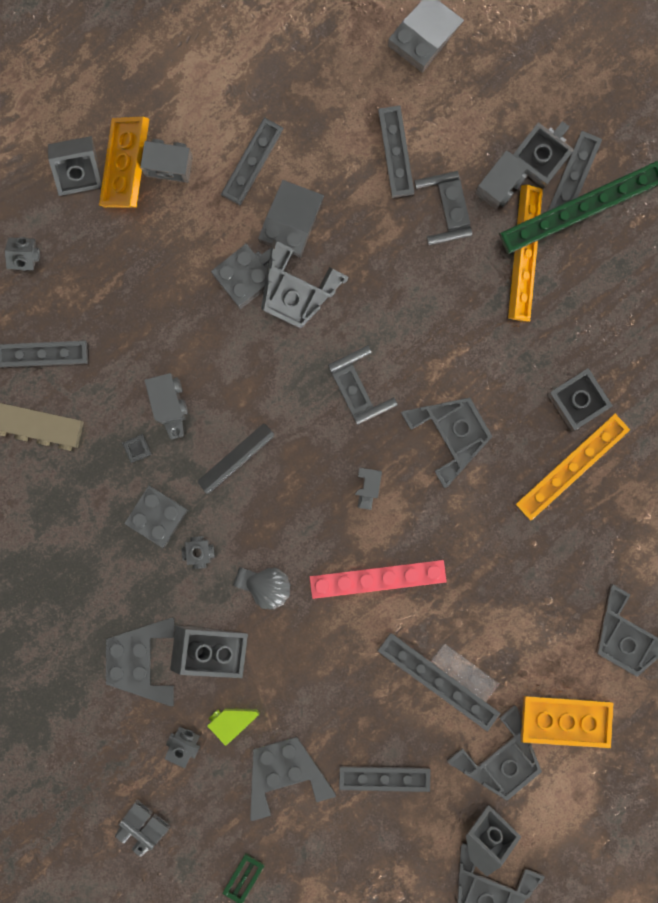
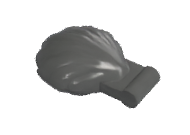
M239 567L233 586L251 592L255 603L260 608L273 610L284 605L285 601L289 598L291 584L288 576L278 568H267L259 573H255Z

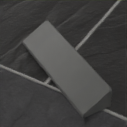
M262 424L198 480V484L206 494H210L275 437V434L266 424Z

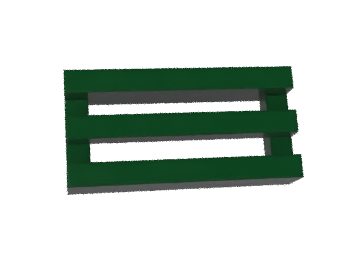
M245 853L222 894L237 903H243L265 864L260 863L257 859ZM246 861L250 862L233 893L229 892ZM254 865L258 868L240 898L237 897Z

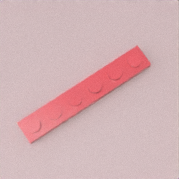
M444 560L310 576L312 599L446 583Z

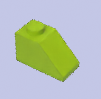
M225 708L222 712L217 709L208 718L211 722L207 726L226 746L259 716L260 712L257 709Z

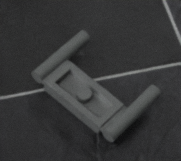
M458 171L414 180L416 189L438 184L448 232L427 236L428 245L472 236Z
M368 345L328 364L357 425L398 405L393 397L373 407L352 364L372 353Z

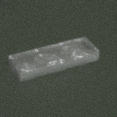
M445 643L431 660L432 663L485 702H487L499 685L498 682Z

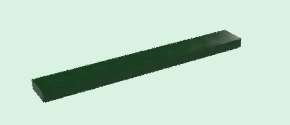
M658 161L499 233L507 254L657 186Z

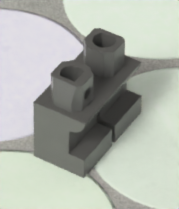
M359 467L358 477H363L364 483L363 488L358 489L355 495H359L358 508L372 509L373 498H378L382 471Z
M136 800L120 822V827L115 837L122 843H125L131 835L138 841L132 850L141 857L149 849H153L169 830L170 825L154 814L144 828L141 829L153 811L139 800Z

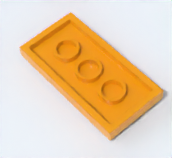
M112 118L99 206L105 208L137 206L142 173L140 167L144 142L147 139L149 118Z
M523 696L521 742L611 748L613 703Z

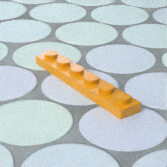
M521 185L517 225L540 215L543 189L531 185ZM538 241L514 252L508 319L530 322Z
M616 413L613 414L515 505L532 521L626 435L630 429Z

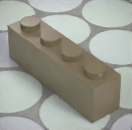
M0 403V436L6 437V433L15 434L14 439L28 441L29 437L37 439L36 444L49 446L50 442L59 444V449L71 451L72 447L78 448L84 424L83 421Z

